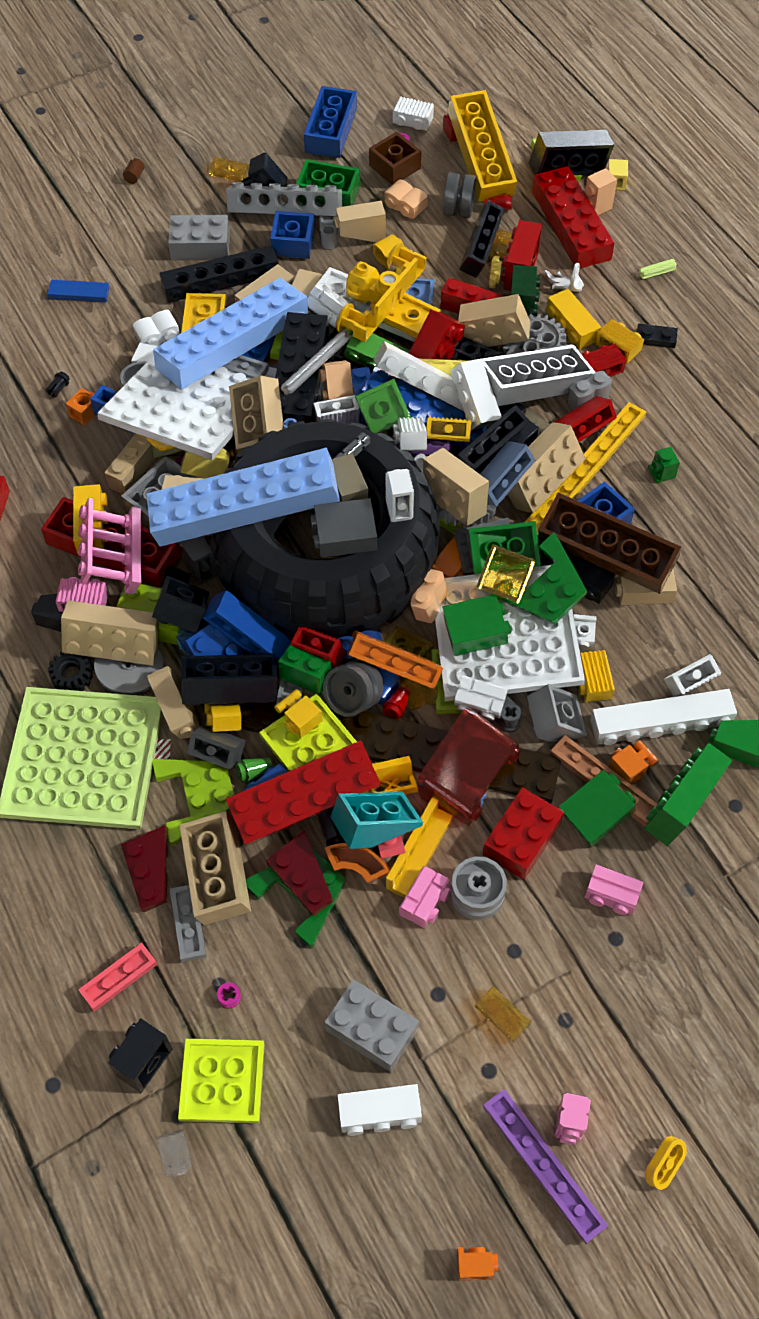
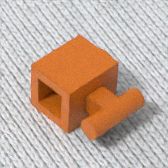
M641 740L633 745L638 753L629 744L624 749L618 748L611 755L609 768L630 784H634L645 776L649 766L645 761L652 767L659 763L656 756Z

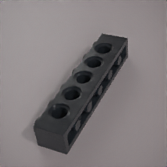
M269 245L160 272L159 274L167 303L186 299V293L206 294L253 282L279 264L273 246Z

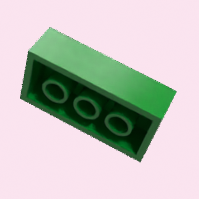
M710 743L703 749L698 747L683 764L680 773L670 782V787L658 799V804L648 813L646 819L649 821L643 829L668 847L688 826L732 762V759Z

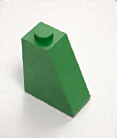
M721 720L718 729L713 727L708 741L713 742L712 745L729 758L759 768V720Z

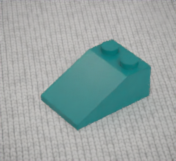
M403 792L338 794L331 814L332 821L349 849L372 848L419 828L423 824V821Z

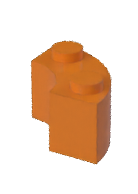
M346 843L334 844L324 848L334 871L352 869L361 874L367 883H372L387 876L391 870L387 861L384 858L381 859V856L370 848L349 849Z

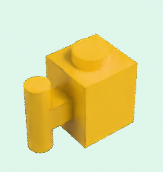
M295 689L274 707L278 713L288 709L284 712L286 720L284 724L289 732L292 734L296 733L302 739L323 722L322 711L307 696H304L297 702L302 697V694L298 689Z

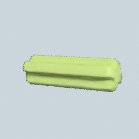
M674 259L640 268L639 275L641 279H647L674 271L677 264Z

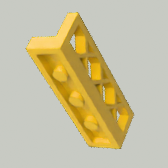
M410 756L372 764L381 783L380 787L386 788L381 792H403L405 795L418 792ZM400 782H410V785L403 787L398 786V783Z
M433 797L421 816L422 826L413 830L404 846L405 853L399 854L386 877V889L403 898L406 897L422 867L428 865L453 820V815L438 808L439 800Z

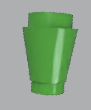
M269 757L242 759L240 763H236L237 775L241 782H250L263 775L270 767H273Z

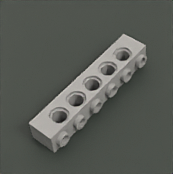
M235 182L226 189L227 212L275 214L276 211L311 213L319 216H336V208L342 207V189H336V186L333 185L325 186V188H318L317 185H307L306 188H299L298 184H289L288 187H280V184H269V187L262 186L261 183H251V186H244V183ZM244 193H248L251 196V202L245 200ZM263 194H267L269 196V202H265L263 200ZM281 194L287 196L288 203H284L281 200ZM299 195L306 197V204L300 202ZM319 195L325 198V204L318 202Z

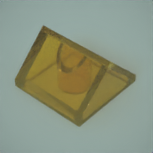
M492 544L476 588L520 603L528 586L536 560Z

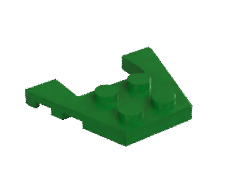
M553 532L539 548L554 563L523 593H520L504 579L490 593L491 595L496 594L498 600H503L513 607H519L528 611L529 614L555 625L587 594V590L557 535Z
M313 848L312 850L329 888L333 902L315 917L310 915L295 930V934L311 949L314 947L316 939L346 883V878L339 871H334L332 865ZM270 867L246 879L247 890L258 900L275 883H278L301 904Z

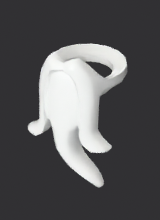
M575 263L571 277L562 275L560 272L557 273V277H554L549 271L544 270L548 281L553 284L552 290L569 289L570 291L581 292L584 286L578 275L579 263Z

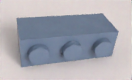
M508 441L480 473L481 476L489 481L487 505L497 507L536 461L527 445Z

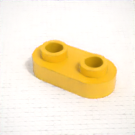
M673 1136L663 1140L645 1171V1178L650 1186L659 1190L669 1186L686 1157L687 1148L683 1140Z

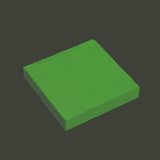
M395 379L355 396L369 430L375 434L392 428L393 424H397L399 417L401 419L403 417L405 419L407 417L411 418Z

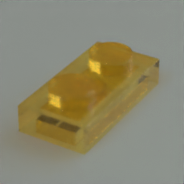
M214 157L208 169L209 175L242 182V179L248 175L249 164Z
M497 230L488 256V262L492 263L494 256H500L499 260L502 261L503 265L504 256L509 254L507 253L508 243L513 241L511 239L512 232Z
M493 986L475 1004V1008L513 1043L531 1024V1021Z

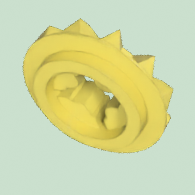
M500 256L492 258L489 278L490 288H495L496 285H499L502 261L499 260Z

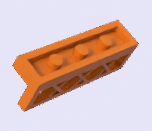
M356 630L353 631L352 637L354 639L348 655L435 689L443 670L441 665Z

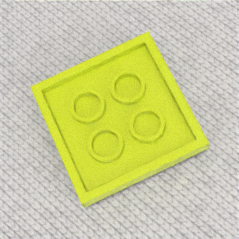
M318 694L309 699L322 711L323 722L302 739L296 733L292 734L286 728L284 724L286 722L285 715L259 732L260 737L288 772L357 742Z
M185 1039L178 1120L186 1122L260 1123L264 1041Z

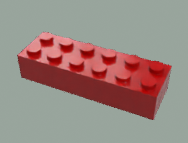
M569 166L535 174L533 177L532 194L573 265L579 263V269L612 260L615 243Z
M62 497L41 528V532L47 545L81 557L78 555L73 541V500ZM111 522L104 524V529H107L109 532L125 533V528L120 524ZM141 526V581L161 588L166 568L170 565L175 566L181 556L179 542L160 547L150 533V529ZM104 542V549L125 552V546L122 543ZM92 556L93 563L111 570L121 572L125 570V565L120 561Z
M360 740L226 799V803L246 847L334 808L338 794L369 793L378 789L381 783Z

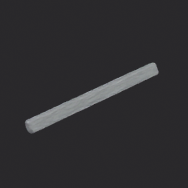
M344 329L340 331L282 384L281 390L284 391V394L289 395L293 393L351 339L349 330Z

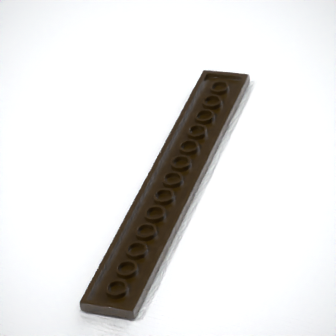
M277 702L239 704L241 710V729L259 733L285 715L284 712L288 709L278 713L274 707ZM329 707L357 742L362 741L369 759L372 761L383 762L410 756L412 770L439 777L446 773L461 782L466 781L472 785L517 795L523 787L552 804L561 761L555 756L366 711L355 716L344 717L335 713Z

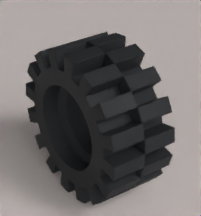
M59 652L60 657L55 655L53 657L54 661H50V667H48L49 676L54 687L61 690L77 691L79 688L81 691L85 690L84 684L89 686V680H92L93 677L88 658L82 655L64 654L62 652ZM74 666L79 668V672L73 677L66 678L62 676V672L68 667Z

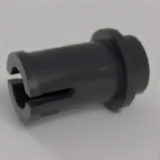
M62 371L56 373L54 380L46 388L48 395L54 392L52 397H57L63 387L68 386L69 376Z

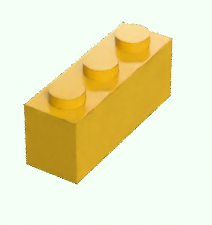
M569 289L548 297L546 307L548 316L555 318L556 323H561V328L565 329V334L572 344L580 350L596 342L597 332L601 329V326Z
M100 484L73 487V541L77 553L82 539L78 535L80 525L82 524V519L79 518L81 505H85L88 498L93 499V510L106 512L104 511V506H107V495L102 493ZM93 519V528L107 531V529H104V524L108 522ZM93 537V547L104 549V542H108V540Z

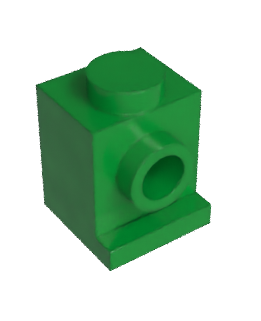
M667 447L655 451L652 464L648 465V469L655 482L660 483L676 478L680 461L672 447Z

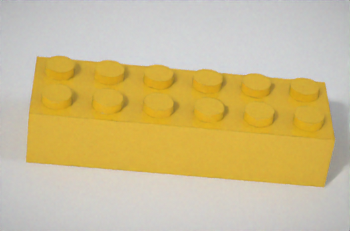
M486 90L450 96L448 113L469 175H476L475 194L478 202H483L485 199L503 193L514 196L517 179Z

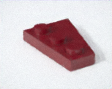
M166 825L121 844L140 909L143 912L167 903L166 858H168V848H166L168 827Z
M305 830L266 860L267 865L313 917L333 902Z

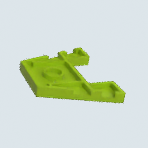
M153 759L152 763L157 782L182 777L190 811V817L166 823L171 846L178 844L179 840L182 839L181 824L224 811L230 812L226 799L234 796L227 768L208 761Z

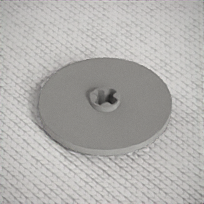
M158 649L153 666L132 663L130 668L126 666L131 662L95 657V675L100 684L113 693L124 695L139 694L152 688L147 675L163 668V657Z

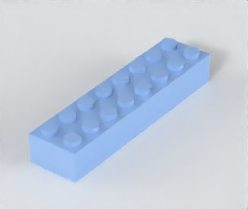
M278 278L154 348L155 369L179 388L184 389L283 331L287 312L308 314L307 296L282 278Z
M327 448L147 493L150 533L160 547L312 509L314 505L340 502L334 465Z

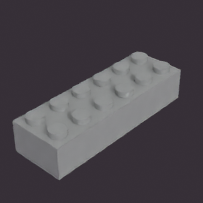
M574 345L482 359L498 406L569 394L573 383L587 379L595 373Z

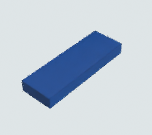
M51 280L48 298L107 302L110 286L109 283Z

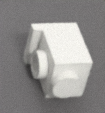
M574 614L580 652L593 651L597 616Z

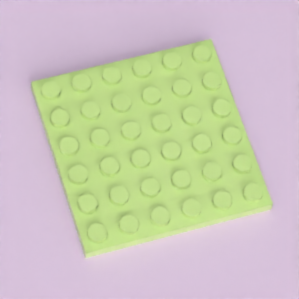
M26 687L0 796V818L141 830L153 768L152 762L155 757L163 713L156 697Z

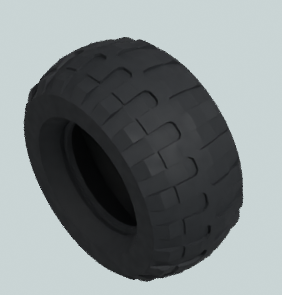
M320 419V422L310 423L301 421L288 424V428L277 432L272 430L258 438V443L253 447H245L235 457L232 468L226 469L224 474L327 448L331 459H334L338 453H343L342 450L356 439L360 433L364 432L366 435H369L370 444L362 448L363 450L354 458L368 487V499H371L377 534V551L352 553L331 559H312L292 553L284 548L273 536L282 521L291 515L288 514L209 534L212 559L222 585L228 592L233 593L238 600L249 606L271 626L282 633L286 632L293 634V636L299 627H307V629L311 628V630L319 631V633L338 639L344 636H352L354 630L358 632L377 631L380 624L395 621L411 602L412 595L423 584L427 573L436 561L440 525L435 496L413 456L407 450H399L395 440L384 433L375 434L368 430V426L354 422L345 424L336 422L334 419ZM396 469H408L414 489L413 518L411 520L391 522L385 497V476L387 472Z

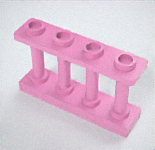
M88 498L85 505H81L79 511V518L82 519L78 533L79 537H82L78 549V555L81 556V562L78 566L81 584L86 585L90 576L94 575L120 580L125 584V593L134 594L141 584V508L131 507L128 514L121 516L93 510V499ZM93 519L120 524L125 528V533L119 534L93 528ZM93 537L122 543L125 546V552L121 553L93 547ZM92 556L120 561L125 565V570L121 572L92 566Z

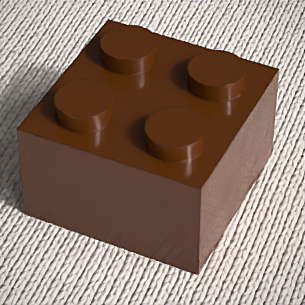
M395 132L369 148V166L393 185L398 180H403L421 169L422 151L399 132Z

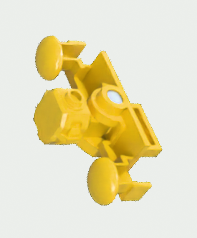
M399 243L393 247L388 256L387 268L389 271L379 275L376 268L365 262H358L348 274L345 292L349 298L362 304L370 301V311L365 310L364 313H361L354 309L353 304L345 305L340 310L336 319L337 331L340 332L348 328L353 331V337L366 342L381 322L417 338L430 310L441 311L406 293L425 270L427 257L417 252L413 253L405 249L403 243ZM396 267L402 269V273L399 276L392 272ZM409 315H415L417 318H411Z

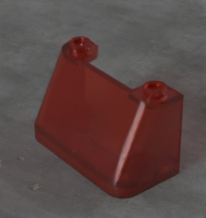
M468 707L465 708L418 777L417 788L421 799L428 803L432 797L437 799L439 809L470 826L473 820L476 821L480 817L483 810L480 807L481 798L504 763L508 765L510 762L514 763L518 759L521 752L519 744L477 712Z

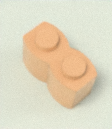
M398 180L384 192L386 205L391 209L400 211L403 216L414 219L428 206V195L418 188H413L404 180Z
M430 569L421 587L412 595L411 607L416 620L432 623L437 617L439 604L445 599L448 590L443 572Z

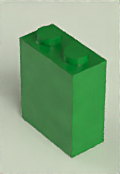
M496 594L442 606L444 622L454 656L508 644V634H511L509 621H504L503 602H498Z
M604 769L559 806V809L564 811V816L591 847L636 812V799L629 791L624 793L618 786L621 783L612 772L607 774Z

